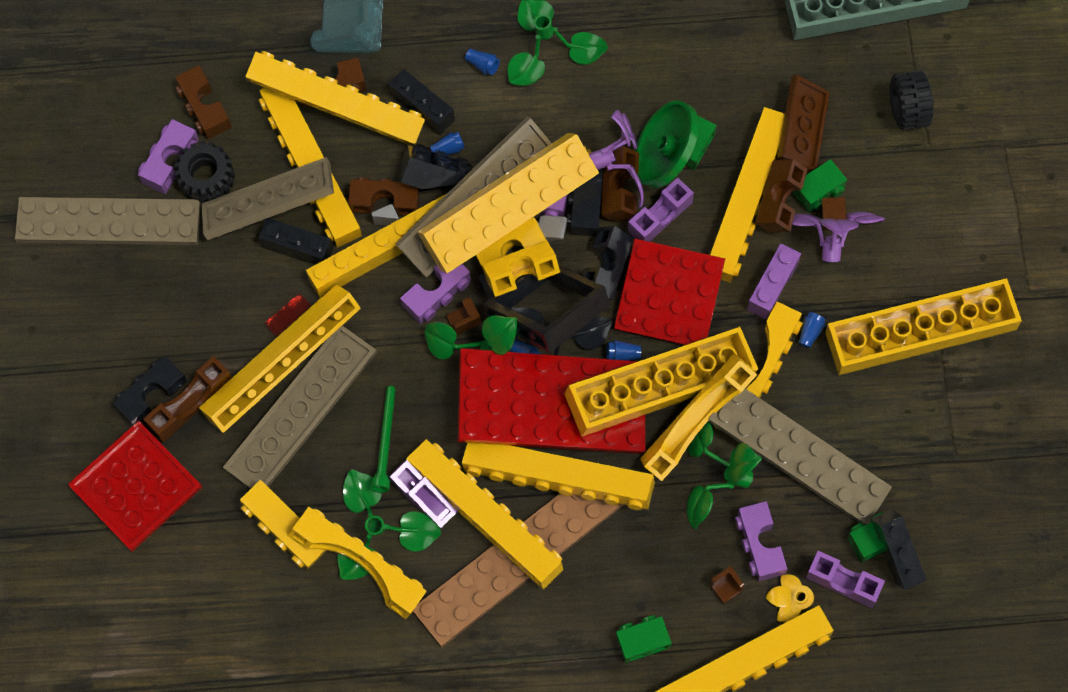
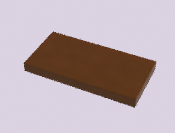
M799 75L791 76L777 158L780 160L794 159L808 168L807 173L809 174L818 166L830 92Z

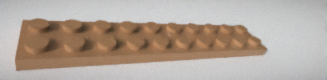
M559 494L525 520L524 523L528 527L527 531L532 536L537 534L545 542L544 546L549 551L553 549L561 555L624 505H610L605 503L604 500L599 499L590 501L575 494L571 496ZM493 545L418 603L413 613L442 648L528 581L530 577Z

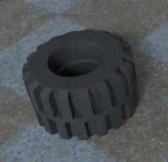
M919 70L894 74L890 82V103L897 126L901 131L930 126L933 119V97L925 73Z
M202 141L200 145L196 146L193 143L190 149L184 148L182 150L184 154H179L177 157L178 163H175V176L181 191H183L187 198L199 200L200 204H203L206 201L221 197L224 193L229 194V187L234 185L235 173L229 155L226 151H223L221 146L215 147V144L212 142L206 145L205 141ZM202 166L217 168L215 174L207 180L193 178L195 171Z

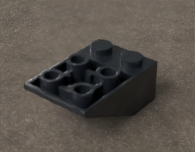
M414 143V145L407 144L399 166L401 183L420 189L458 184L473 168L470 161L465 158L457 157L455 159L449 157L443 151L436 150L433 152L427 150L424 145Z

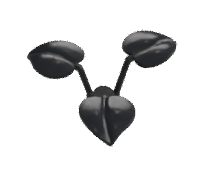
M528 307L511 308V310L545 326L544 316L538 310ZM596 316L573 334L571 338H576V342L581 348L588 350L597 349L605 342L612 325V320ZM515 336L517 340L529 344V342L525 341L524 339ZM560 345L555 349L554 355L558 356Z

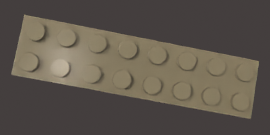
M527 116L395 245L427 278L434 271L437 264L417 231L552 143L534 121Z
M19 197L15 240L17 243L198 245L201 204L199 200Z
M341 326L324 342L226 462L223 469L249 489L259 480L269 487L376 355L377 350L347 328Z
M744 389L740 394L727 402L716 413H712L708 419V422L739 443L748 444L760 457L864 525L871 522V518L874 517L892 486L747 389Z

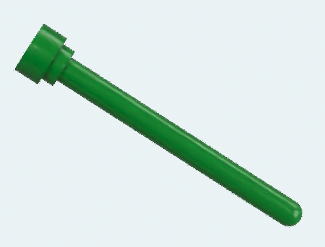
M389 385L386 389L377 474L371 479L370 489L379 493L388 492L390 489V480L386 473L396 391L393 385Z

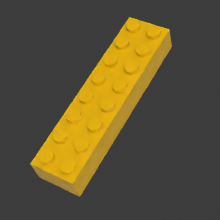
M567 133L417 231L440 271L449 273L599 174L577 134Z
M1006 278L828 323L825 334L838 374L842 375L1015 331L1022 320Z
M738 327L569 385L564 395L583 437L696 397L734 353L752 367L755 372L758 370V367L743 332Z

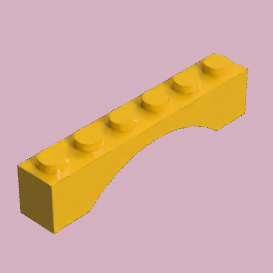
M776 302L765 325L768 344L765 365L758 377L746 388L759 398L762 393H768L773 383L770 381L772 374H778L783 362L780 361L783 353L788 354L793 344L790 341L792 335H798L803 325V322L800 321L802 313L779 302Z
M734 353L640 458L644 467L663 481L678 464L697 433L709 421L708 419L712 413H716L727 402L740 394L757 376L752 367Z
M308 507L288 535L308 550L334 551L359 563L377 582L386 606L405 620L426 593V590L423 589V585L419 581L406 577L399 567L388 564L384 561L381 554L367 549L360 539L346 534L342 526L337 523L332 524L317 509Z

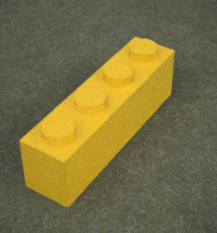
M261 480L240 499V504L243 505L240 509L249 518L254 516L259 521L257 526L266 535L271 533L276 538L274 543L282 551L287 549L293 555L291 559L298 567L302 568L305 566L309 569L327 551L321 549L308 550L288 536L300 518Z

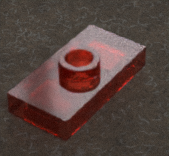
M299 293L268 319L265 325L278 337L312 305Z

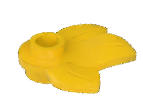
M789 574L781 575V586L772 588L766 594V599L771 604L780 607L777 616L779 622H788L800 615L802 610L808 609L814 602L812 590L802 585L799 578ZM804 593L805 599L798 601V595Z

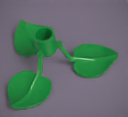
M522 0L518 9V22L524 30L536 31L535 54L532 56L529 53L523 52L512 57L508 64L509 83L516 86H527L537 82L543 76L545 64L537 59L539 57L540 40H547L553 34L567 48H571L569 51L571 60L580 65H588L595 62L607 51L608 45L599 36L588 32L574 34L571 38L572 44L568 43L558 32V29L552 25L554 10L551 4L545 0Z
M499 315L488 317L482 327V333L486 341L467 344H455L457 335L450 325L443 322H433L425 327L426 342L430 352L435 357L443 360L453 355V348L481 347L480 350L494 351L498 355H503L510 351L514 343L517 318Z
M709 422L697 433L687 449L689 454L695 458L704 452L706 455L727 466L724 473L727 483L707 485L705 488L697 485L692 490L687 500L686 511L688 520L694 529H697L698 525L704 521L712 508L713 496L710 490L719 488L733 489L734 485L748 488L753 481L752 470L762 460L745 443H740L734 448L730 455V463L710 452L707 447L713 440V429Z
M356 470L349 471L344 482L343 498L346 506L352 512L360 513L365 509L368 512L369 518L365 522V529L368 535L364 545L367 549L375 551L369 547L373 536L382 535L385 529L401 532L399 536L400 543L407 550L413 552L428 548L440 537L441 530L439 526L429 516L421 512H408L401 517V527L387 525L379 516H373L370 506L379 503L382 493L374 492L370 489L372 476ZM338 553L341 579L355 580L369 574L359 563Z

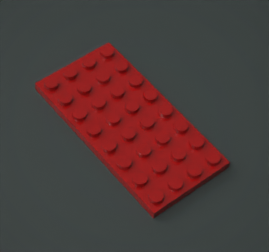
M461 348L459 353L458 442L644 454L645 415L582 437L564 395L569 385L638 361L516 352L498 355L494 351Z

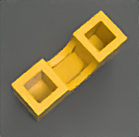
M533 217L476 254L482 266L484 263L506 256L508 250L514 246L527 248L547 239L539 223Z
M547 240L482 264L487 283L495 297L517 289L515 280L522 275L533 274L538 280H542L560 273L556 255Z

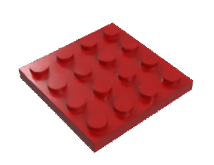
M635 239L614 329L682 345H688L708 338L726 259Z
M140 421L135 423L68 484L131 552L203 488Z

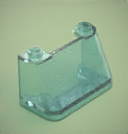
M324 0L322 30L313 32L311 47L317 52L372 53L379 51L381 47L383 0Z

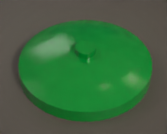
M680 100L668 102L658 109L645 125L638 139L637 149H635L639 153V172L637 175L641 184L650 188L663 187L670 183L688 162L694 150L699 130L698 115L691 105Z

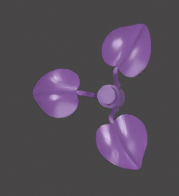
M615 110L611 118L621 127V138L603 149L589 153V156L597 170L607 167L608 170L626 169L630 173L639 190L640 200L638 208L643 205L644 199L643 188L633 166L631 167L630 164H612V162L616 161L613 151L625 144L629 147L631 146L630 141H632L634 149H637L636 138L625 113L621 114L619 110Z
M860 211L847 213L846 218L848 220L821 219L810 214H795L792 225L816 227L820 238V246H823L822 260L839 262L841 259V247H844L848 231L857 228L859 223H874L878 221L884 223L885 218ZM821 225L833 231L832 236H826V240H824Z

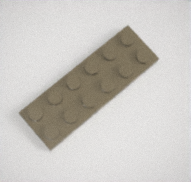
M322 158L203 203L204 236L207 240L333 194L331 165L328 158Z

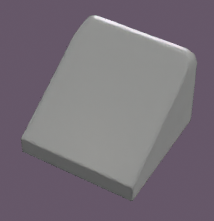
M391 204L371 213L374 225L388 226L399 220Z
M540 217L539 225L548 242L564 238L567 224L566 217Z

